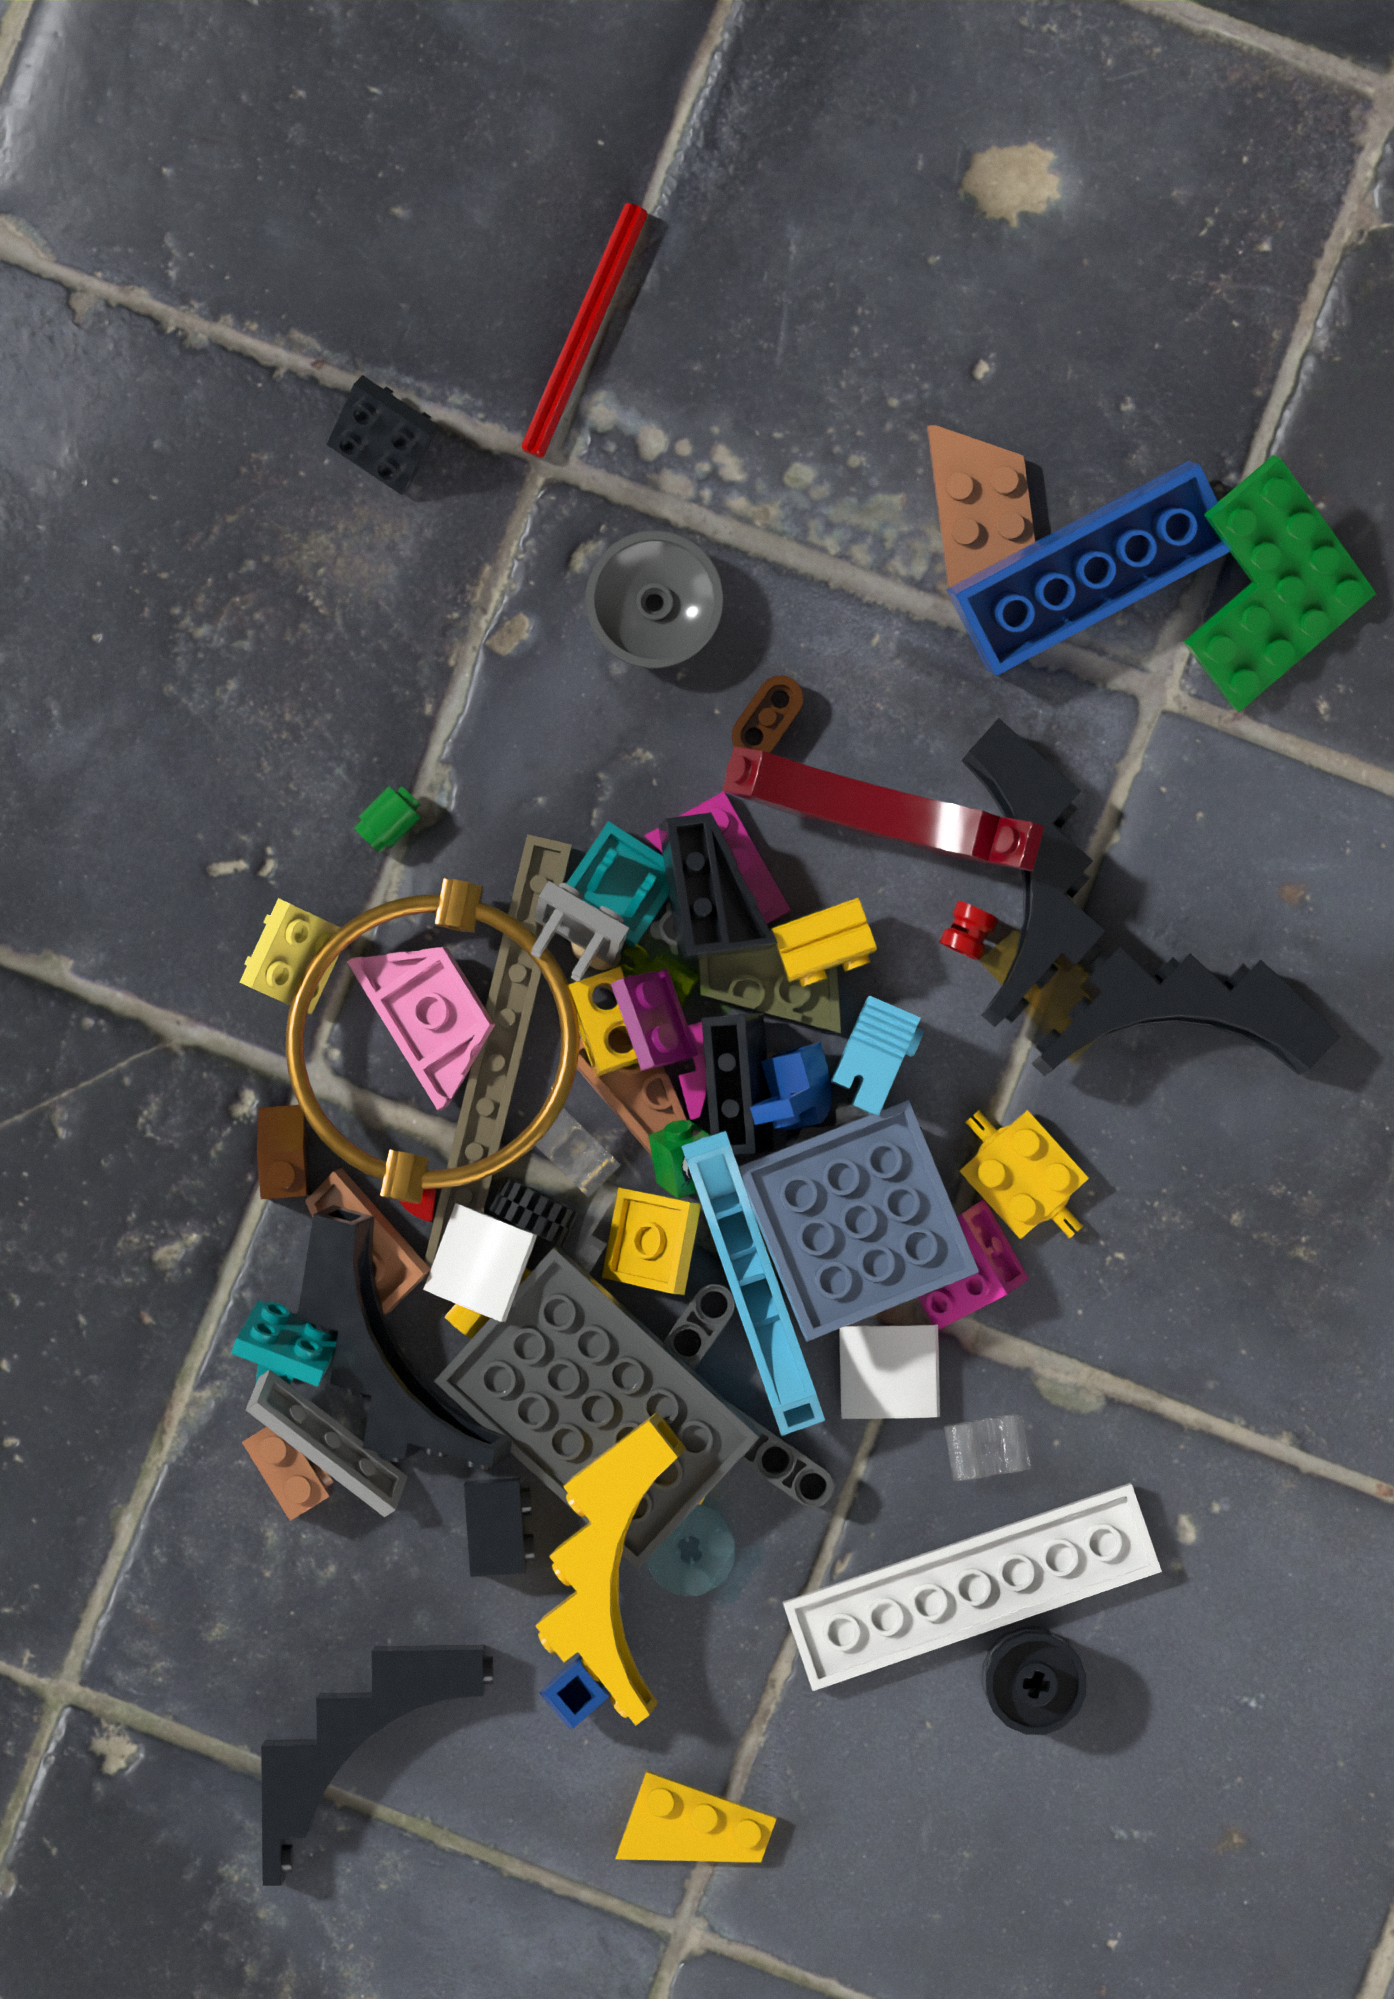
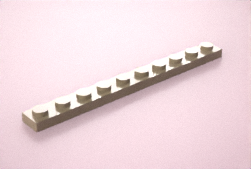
M527 834L508 915L518 920L539 937L545 927L534 920L539 895L548 881L557 886L560 883H564L572 845ZM504 933L485 1008L495 1026L471 1066L447 1169L472 1164L499 1151L542 975L540 968L529 954ZM493 1175L469 1184L442 1188L424 1261L430 1269L432 1268L455 1203L484 1213ZM429 1274L422 1280L423 1282L427 1281Z

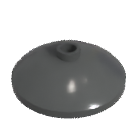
M643 531L631 534L615 542L595 563L586 587L587 616L597 639L615 657L637 667L660 669L675 666L689 660L699 653L711 640L722 615V584L713 562L695 543L671 532ZM649 597H660L664 602L663 607L656 612L650 611L646 607V601Z

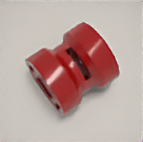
M957 901L952 912L954 921L950 928L944 930L939 943L964 956L980 961L986 949L984 945L987 934L994 932L999 919L975 906Z

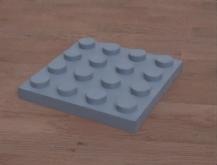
M909 1100L880 1111L879 1116L875 1114L869 1115L738 1167L750 1205L806 1342L979 1273Z

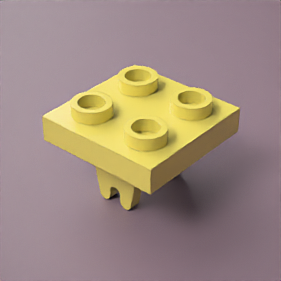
M278 898L271 915L267 914L263 922L266 926L252 956H248L244 963L247 967L239 983L291 1006L297 985L309 962L321 946L340 927ZM338 956L327 968L315 989L308 1009V1014L312 1015Z

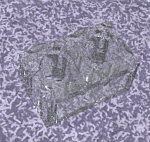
M564 1107L554 1124L535 1145L588 1198L621 1166Z

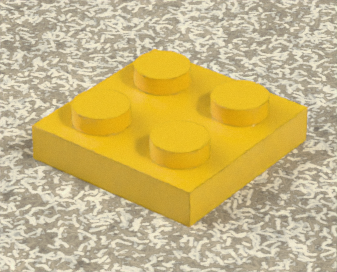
M618 1187L602 1278L667 1293L685 1295L701 1204Z

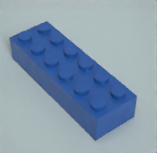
M1187 461L946 589L985 669L997 676L1230 552L1204 516L1218 501L1200 464Z

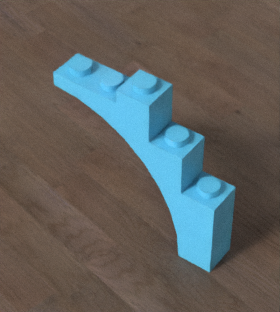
M726 1131L703 1137L695 1142L681 1146L781 1436L825 1421Z

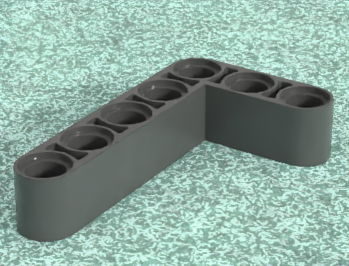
M709 1283L702 1286L662 1341L692 1370H695L734 1312L735 1301L731 1291L719 1283ZM718 1291L726 1297L727 1309L722 1315L710 1317L702 1311L701 1300L708 1292ZM684 1329L696 1331L701 1338L699 1350L691 1355L680 1353L674 1344L676 1335ZM723 1397L762 1433L758 1440L739 1459L740 1462L802 1505L819 1507L831 1499L834 1492V1483L829 1471L824 1466ZM772 1446L783 1448L788 1454L786 1466L779 1471H770L762 1464L764 1451ZM817 1473L825 1479L826 1487L820 1496L807 1497L800 1491V1481L806 1474Z

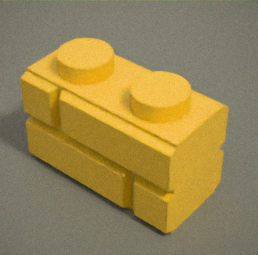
M859 898L771 929L778 942L776 948L789 983L799 980L801 987L827 979L825 970L842 964L844 971L847 972L871 963L868 955L877 951Z

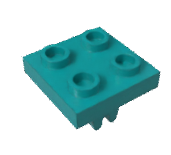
M609 821L566 883L577 889L584 896L582 901L598 910L603 906L619 914L624 919L623 925L629 927L625 943L632 948L636 947L669 897L663 856Z
M258 1300L236 1337L231 1354L258 1364L256 1383L262 1374L271 1370L289 1385L293 1378L318 1387L334 1357L338 1333H325L315 1329L311 1323L298 1320L297 1314L290 1312L282 1304L275 1302L266 1303Z

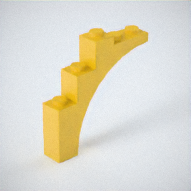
M658 1411L579 1471L563 1486L568 1492L566 1499L571 1508L579 1516H586L590 1522L559 1545L549 1556L554 1562L552 1568L558 1579L566 1586L572 1585L576 1591L545 1614L536 1624V1628L540 1631L538 1637L550 1654L558 1655L563 1662H566L579 1652L582 1656L581 1663L584 1669L595 1681L600 1680L611 1693L610 1701L615 1710L622 1717H629L635 1726L652 1713L658 1701L640 1675L625 1639L619 1607V1567L626 1533L640 1501L656 1478L686 1449Z

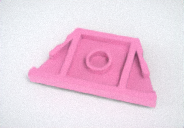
M446 947L351 958L347 961L348 965L437 1110H444L451 1103L494 1028L493 1020L450 950Z

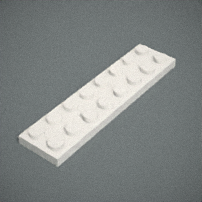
M1131 1483L783 1601V1605L812 1690L815 1691L1160 1573L1162 1570Z

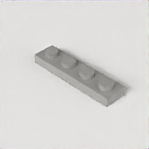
M268 1370L258 1378L246 1408L248 1413L382 1516L386 1517L397 1509L408 1478L407 1475L389 1461L380 1458L376 1451L363 1448L364 1442L273 1371Z

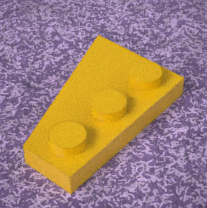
M646 1770L615 1859L761 1863L777 1818L775 1815Z

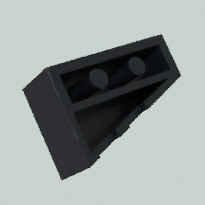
M712 813L666 818L658 827L679 962L766 950L776 945L778 942L759 911L758 903L752 891H749L737 867L738 864Z

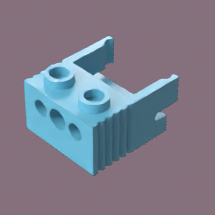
M872 996L866 998L831 1079L832 1084L846 1090L850 1089L854 1077L860 1079L850 1104L851 1107L869 1115L875 1114L879 1116L904 1056H914L920 1044L924 1030L917 1028L921 1017Z

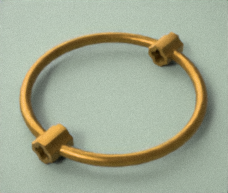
M444 879L441 894L400 898L383 903L353 918L337 930L311 959L300 978L292 998L286 1027V1060L292 1089L298 1104L311 1127L335 1154L360 1171L383 1181L380 1193L382 1197L421 1204L423 1189L448 1188L469 1184L496 1174L512 1165L528 1153L554 1124L565 1105L573 1085L579 1056V1023L577 1010L562 969L547 947L539 959L531 955L532 948L538 937L512 916L482 903L484 887L471 882ZM420 913H437L436 926L461 932L475 933L478 920L494 927L514 940L529 954L547 980L555 999L561 1028V1051L555 1081L548 1098L530 1125L516 1139L491 1156L472 1164L443 1170H427L430 1158L400 1151L389 1150L388 1159L385 1162L373 1157L350 1142L332 1124L318 1103L309 1081L304 1056V1030L309 1005L319 981L333 960L350 943L372 928L396 918Z

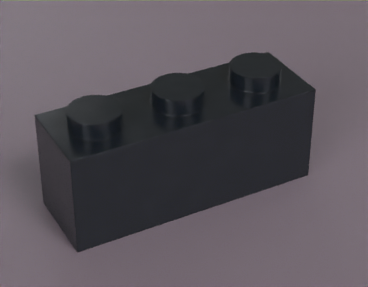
M764 1013L701 1018L711 1136L726 1131L734 1155L774 1150L772 1121L755 1125L750 1110L751 1106L770 1097V1091L761 1064L762 1060L767 1059Z

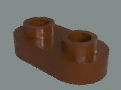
M778 675L767 679L761 685L733 726L731 734L733 747L762 750L768 753L774 750L802 708L803 692L794 679ZM777 692H783L788 696L789 703L784 708H777L771 702L772 696ZM756 729L762 733L763 740L759 745L752 746L747 743L745 735L749 730Z

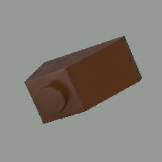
M299 1105L258 1108L257 1158L261 1200L311 1195L306 1117Z

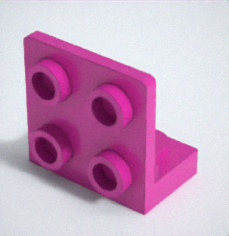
M985 1199L956 1215L979 1273L917 1297L932 1325H938V1330L1004 1297L1029 1280L1028 1275Z

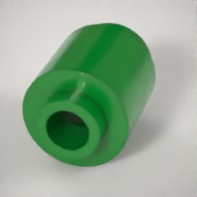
M388 786L358 816L361 821L354 829L380 854L387 846L391 849L421 819L415 812L421 804L402 786L396 792Z

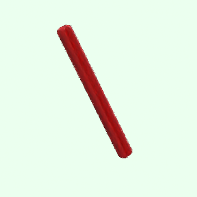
M626 203L622 209L524 437L522 450L529 455L539 458L545 456L645 223L647 211L636 204Z

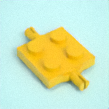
M979 1109L973 1116L985 1129H982L972 1117L965 1121V1123L983 1143L977 1154L959 1170L960 1173L1019 1239L1023 1238L1037 1224L1051 1218L1067 1235L1068 1239L1071 1238L1075 1232L1064 1219L1077 1232L1083 1227V1224L1073 1216L1065 1205L1071 1194L1084 1184L1089 1177L1028 1109L1010 1125L1001 1127L998 1130Z

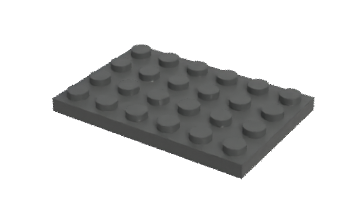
M558 1245L547 1254L518 1287L506 1321L500 1322L490 1318L434 1381L483 1427L512 1438L510 1452L570 1508L571 1506L566 1499L568 1492L563 1486L579 1471L658 1411L686 1449L653 1482L640 1501L626 1533L622 1556L637 1570L762 1435L756 1427ZM586 1516L581 1517L587 1523L590 1522Z

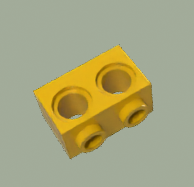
M621 967L568 984L577 1010L579 1034L595 1077L638 1063L633 1045L627 1053H617L609 1045L608 1036L614 1031H621L629 1036L617 1000L616 1006L613 1009L603 1010L595 1005L592 998L593 991L599 988L608 989L614 994L611 984L625 978Z

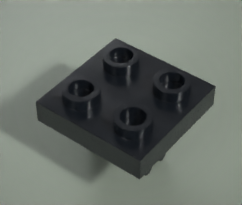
M362 375L354 383L326 445L402 495L411 485L439 426L431 421L432 416L426 412L420 414L393 395L394 391L387 386L383 389Z

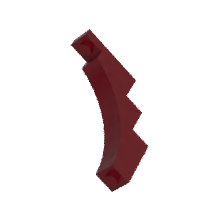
M735 746L726 768V777L722 788L724 792L803 819L832 823L870 837L903 842L941 856L1033 871L1044 826L1031 821L1000 817L983 810L908 794L824 771L762 750Z

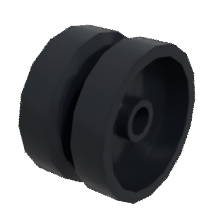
M1021 1627L1003 1634L989 1648L982 1665V1688L993 1713L1007 1727L1025 1735H1047L1064 1728L1079 1713L1086 1697V1673L1078 1654L1059 1634L1042 1627ZM1035 1671L1039 1672L1041 1681L1037 1686L1029 1687L1024 1683V1678H1032Z

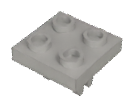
M548 881L539 895L534 920L545 927L535 942L531 955L539 959L554 934L557 933L585 949L572 971L571 978L579 982L595 956L613 966L623 949L629 927L623 925L624 919L609 908L601 906L598 910L582 901L584 896L572 886L565 883H560L557 886Z

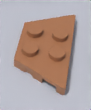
M929 425L927 432L948 588L1033 544L1035 542L1023 455L937 425Z

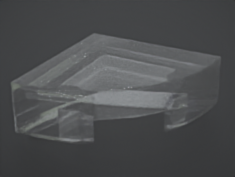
M840 1102L836 1108V1125L844 1126L872 1115V1113L854 1106L853 1103Z

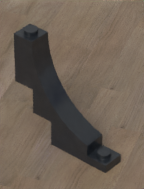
M485 1645L375 1646L371 1651L372 1692L320 1693L316 1698L317 1739L264 1741L261 1745L263 1886H281L285 1880V1873L293 1872V1845H285V1839H306L326 1788L347 1759L371 1736L391 1722L429 1705L458 1698L481 1697L484 1695L485 1684H494L493 1656H485Z

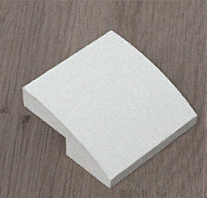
M455 1203L423 1290L500 1322H505L537 1234Z
M938 1325L845 1326L839 1329L841 1419L940 1417Z

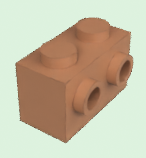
M268 1427L263 1428L242 1442L290 1521L334 1493L330 1486L335 1482L334 1478Z

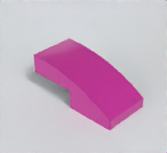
M702 1022L688 1025L698 1053L697 1056L693 1057L696 1071L679 1075L690 1120L700 1117L707 1090Z

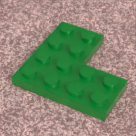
M1272 455L1204 514L1252 583L1183 642L1230 707L1237 712L1243 710L1376 595L1374 589L1283 460L1275 455Z

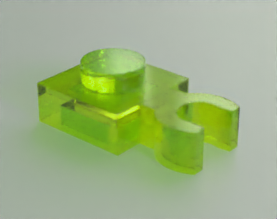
M637 944L635 948H632L628 945L624 949L623 954L633 959L635 968H630L624 963L619 964L617 967H621L624 977L668 969L683 1011L700 975L663 953L659 954L653 962L642 946Z

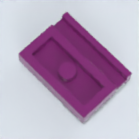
M668 969L625 977L611 984L642 1071L673 1064L677 1061H686L698 1055Z

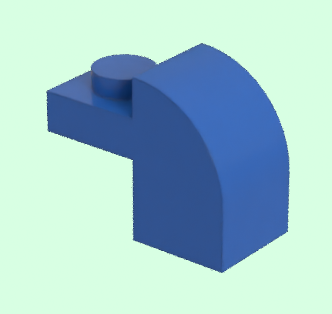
M821 1042L784 1050L761 1061L771 1097L750 1107L755 1125L772 1121L774 1128H780L782 1132L819 1124L825 1120L831 1106L832 1086Z
M581 1655L571 1664L566 1665L539 1692L541 1697L568 1729L575 1728L608 1699L607 1695L610 1693L600 1680L595 1681L584 1669L581 1663Z

